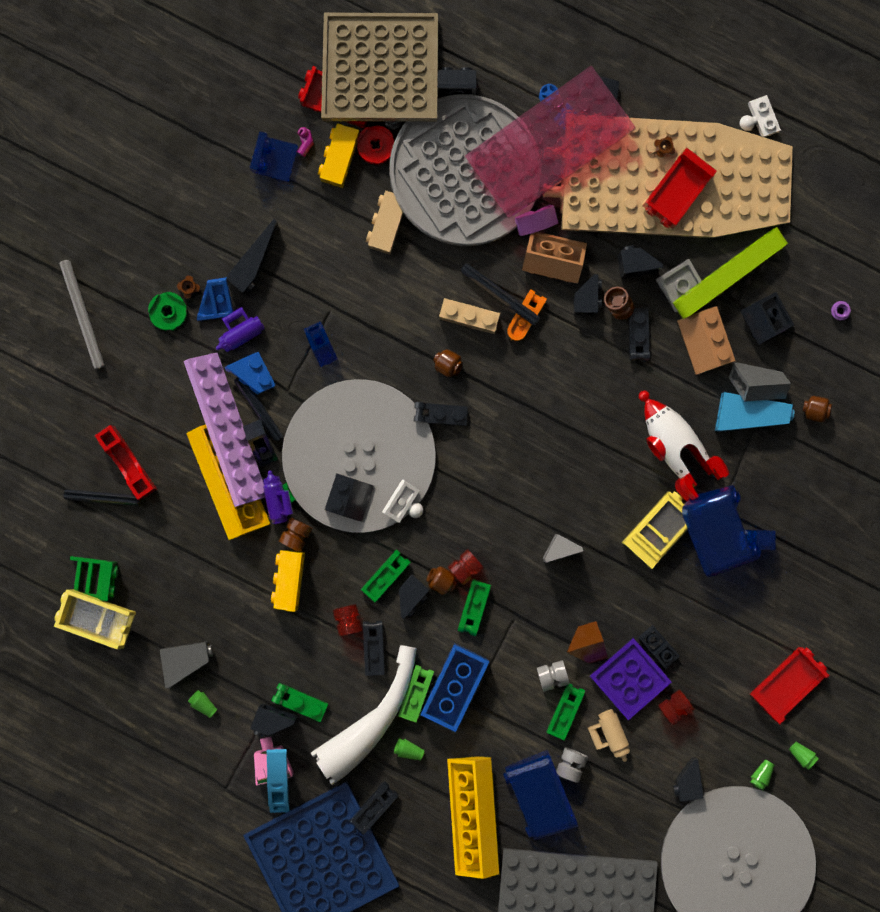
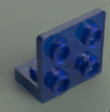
M259 131L250 165L251 172L289 182L298 145L269 138L267 133Z

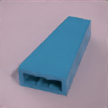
M724 392L721 393L715 431L786 425L794 418L793 405L770 400L744 402L740 395Z

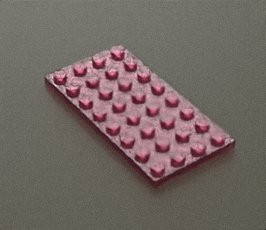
M590 66L466 154L465 157L508 219H510L630 134L636 127L594 68Z

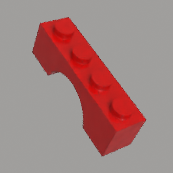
M109 425L95 435L104 451L112 458L122 472L127 485L137 500H142L157 490L115 426Z

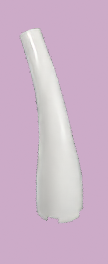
M400 645L396 661L399 663L395 679L385 698L376 709L311 752L313 757L318 756L316 758L318 762L316 763L327 779L332 777L329 780L331 785L345 777L370 753L392 723L407 692L414 668L417 648Z

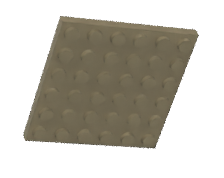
M324 13L322 121L437 122L438 13Z

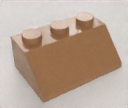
M541 232L531 233L522 270L578 284L587 243Z
M717 306L677 321L695 375L735 361Z

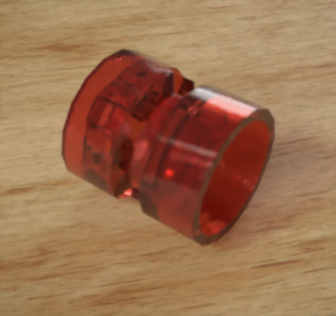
M468 549L460 555L459 561L455 560L448 566L450 571L463 585L472 579V574H477L484 568Z
M357 604L332 610L335 620L339 621L336 626L339 636L363 631L361 620L356 619L359 615Z
M680 689L671 695L670 700L666 699L658 705L673 726L682 719V715L687 716L695 710Z

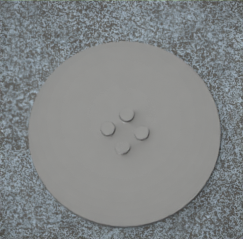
M459 94L437 99V122H405L392 148L389 174L396 201L405 216L415 227L431 238L443 243L457 246H477L491 243L506 236L517 227L515 217L531 211L539 193L542 168L539 150L534 137L524 122L514 112L489 98Z
M360 379L334 383L309 397L291 419L286 430L282 448L285 479L299 505L314 519L331 528L347 532H371L386 528L397 522L382 511L402 479L420 490L412 502L419 503L427 492L433 477L435 444L429 424L413 422V418L416 416L414 402L402 392L389 385ZM336 473L374 485L362 522L324 510ZM407 510V512L405 513V515L403 516V518L406 517V516L409 514V513H408V510Z
M722 787L704 793L703 799L691 801L675 817L667 831L662 846L661 873L667 895L677 912H801L804 908L815 880V850L805 824L796 812L781 799L766 791L752 787Z

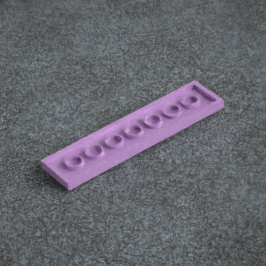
M218 353L185 360L184 364L234 506L237 507L265 498L264 483L252 449L246 439L243 423Z

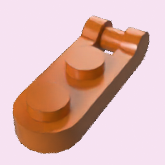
M530 289L522 304L538 315L547 298L536 295L535 291ZM531 300L537 303L535 308L529 305ZM516 313L508 327L507 334L511 340L520 341L525 337L532 324Z

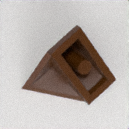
M596 621L578 626L567 653L589 664L608 658L604 640Z

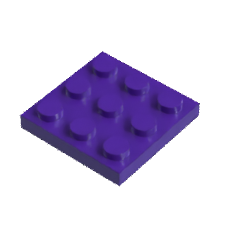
M634 638L590 675L628 720L672 683Z

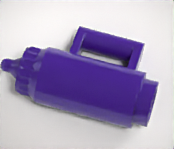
M241 307L222 318L229 331L219 337L220 343L216 346V350L225 349L226 352L234 350L260 335L261 331L265 328L258 316L248 318ZM243 315L246 320L231 329L229 323Z
M268 471V477L263 480V489L269 518L273 524L286 522L287 516L293 514L289 491L283 490L279 476H274L272 471Z

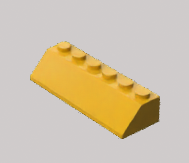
M206 424L186 433L228 539L237 538L269 525L270 522L261 499L237 507L234 506Z
M465 757L447 759L455 875L481 879L498 875L499 863L491 758Z

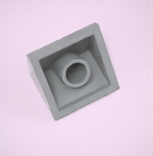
M555 534L543 556V561L550 562L582 552L583 548Z

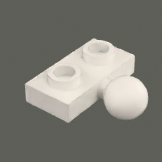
M767 95L748 103L753 117L746 115L741 118L740 127L743 130L749 131L756 124L760 136L764 138L781 131Z
M402 479L382 512L399 523L407 510L411 517H420L423 514L422 505L412 503L420 490Z

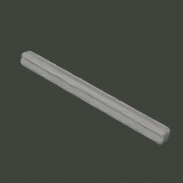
M69 260L61 261L60 267L95 369H100L104 367V362L71 262Z

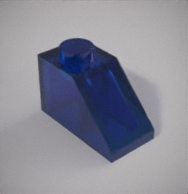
M321 321L304 329L320 367L338 359Z
M733 530V549L775 550L776 531Z

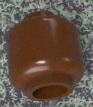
M448 349L443 350L441 353L438 352L433 360L436 371L446 377L457 376L463 367L461 356Z
M811 396L809 401L804 402L803 412H806L808 420L824 422L830 418L832 404H830L829 399Z
M439 566L436 569H431L426 581L429 588L439 594L444 595L449 591L452 592L456 586L454 573L444 567Z

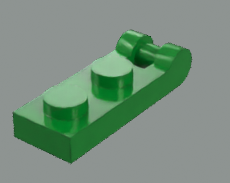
M397 549L361 589L374 602L378 600L411 563L407 558L405 560ZM394 560L400 565L397 570L391 565Z
M472 579L457 631L462 633L463 631L469 632L470 635L476 637L491 587L490 584ZM467 618L474 620L473 626L466 624Z
M278 683V691L276 695H273L272 702L321 722L328 703L285 684ZM285 693L290 694L288 700L283 699Z
M570 683L565 686L546 733L562 740L566 738L585 693L584 689L574 688ZM569 694L576 696L574 702L568 700Z

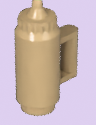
M613 709L600 713L598 715L600 718L598 720L599 723L588 727L596 750L609 746L616 758L620 757L626 762V756L630 752L629 743L617 714L613 712ZM596 728H602L607 742L602 744Z

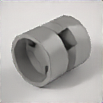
M563 660L552 663L551 667L548 665L537 667L543 692L554 689L555 685L558 687L569 685Z
M565 748L561 757L563 762L558 764L555 773L565 779L579 783L583 773L581 768L585 767L588 756Z

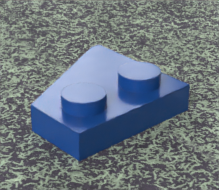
M227 277L207 281L197 321L226 317L234 312Z
M259 352L225 367L227 372L237 376L240 382L248 385L257 395L276 386Z

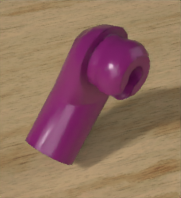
M301 127L298 130V135L302 145L297 153L305 157L314 141L310 130Z

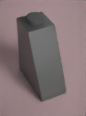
M734 363L729 376L730 381L744 402L786 399L791 385L790 381L781 371L742 363Z
M207 641L160 649L165 688L173 686L211 661V657H213L212 645H209Z

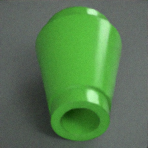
M199 690L188 700L192 708L209 718L217 711V708L205 693Z
M399 739L394 753L398 757L420 761L424 750L406 739Z
M797 741L789 748V751H791L803 768L806 767L809 770L818 760L815 752Z
M764 760L751 776L750 783L764 790L769 785L775 765Z

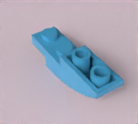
M286 749L267 750V787L270 813L289 811Z

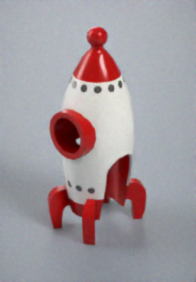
M647 391L639 393V399L645 402V421L649 437L646 439L647 445L652 453L660 461L665 460L679 477L675 483V488L687 502L691 499H696L698 494L693 488L697 484L680 458L682 448H686L692 453L708 475L714 474L718 480L729 475L724 461L718 456L709 458L695 432L678 413L658 401L651 400L650 394Z

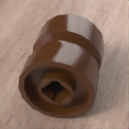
M612 287L605 293L604 303L614 318L623 320L633 314L635 309L634 303L624 288Z
M291 517L286 526L288 531L282 533L279 542L301 552L305 545L303 539L309 537L313 528Z

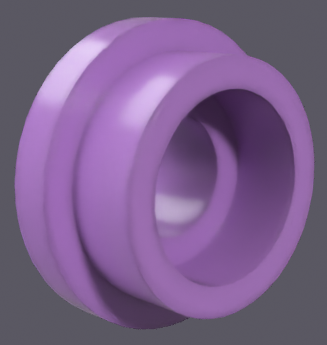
M844 301L836 302L831 308V314L836 320H845L851 313L850 306ZM838 308L843 309V314L837 312Z

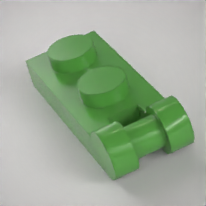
M419 665L415 666L398 715L399 717L417 722L434 674L433 670L429 669L427 671L421 669ZM418 676L425 678L424 683L417 681Z

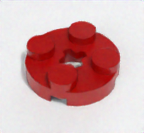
M379 125L369 126L359 134L357 150L364 161L370 164L381 165L390 159L395 141L392 133L387 128ZM377 140L380 141L379 145L381 147L379 149L376 148L375 150L372 149L373 145L371 144V142H377Z

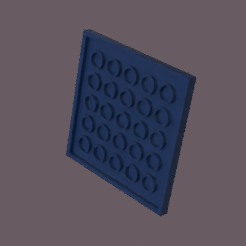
M347 781L243 835L282 912H350L400 885L372 829L370 828L362 835L349 822L360 809V806Z

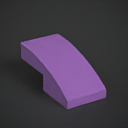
M548 205L535 212L529 211L515 217L520 236L558 224L553 205Z

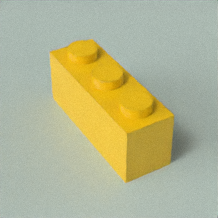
M338 123L336 128H332L329 137L332 141L330 147L326 146L324 157H326L325 163L320 165L318 171L322 182L343 188L357 145V138L360 134L359 130Z

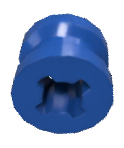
M553 84L544 85L539 93L540 102L545 106L554 105L559 96L558 88Z

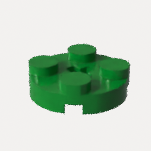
M165 292L158 294L151 300L148 307L150 320L159 329L166 331L176 330L186 320L187 305L175 293ZM169 306L172 307L171 311L173 313L171 315L164 316L165 312L163 311V309L168 308Z

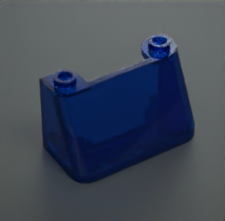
M734 485L698 494L696 499L692 500L689 498L682 507L683 518L707 577L716 576L755 561L761 554L759 545L755 544L754 541L749 542L737 511L741 498Z
M548 750L505 767L504 778L506 783H511L528 824L525 829L529 838L533 837L534 840L578 827Z

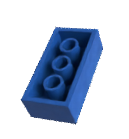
M454 643L421 711V716L456 732L489 664V660Z

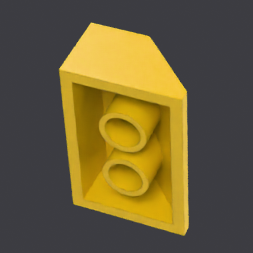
M280 550V554L276 555L275 565H279L278 573H274L273 584H276V591L272 592L271 603L274 604V608L292 612L298 610L305 553Z

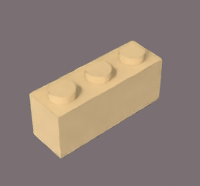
M385 191L384 196L380 195L377 206H380L378 214L374 213L372 219L374 228L372 232H368L366 242H368V248L390 255L402 220L403 211L398 205L394 193Z
M444 298L439 319L494 334L500 313Z

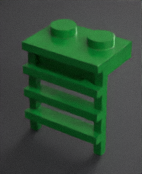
M71 556L70 560L78 561L74 590L79 592L83 562H89L84 594L102 601L113 600L116 586L114 585L115 578L118 575V562ZM94 563L100 564L97 593L91 594Z

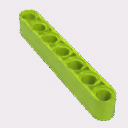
M777 227L772 229L684 293L672 304L683 319L689 317L786 246L788 242Z

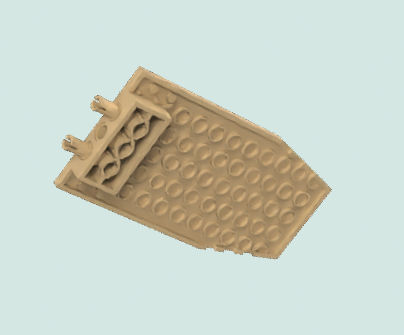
M567 114L563 147H545L544 152L546 154L544 159L561 160V186L544 185L543 197L560 198L562 230L716 238L787 224L790 222L793 146L720 123ZM666 136L671 137L675 153L659 158L654 141L656 139L661 140ZM688 148L716 169L717 172L678 222V225L673 229L666 228L660 223L661 220L647 214L642 205L682 151Z

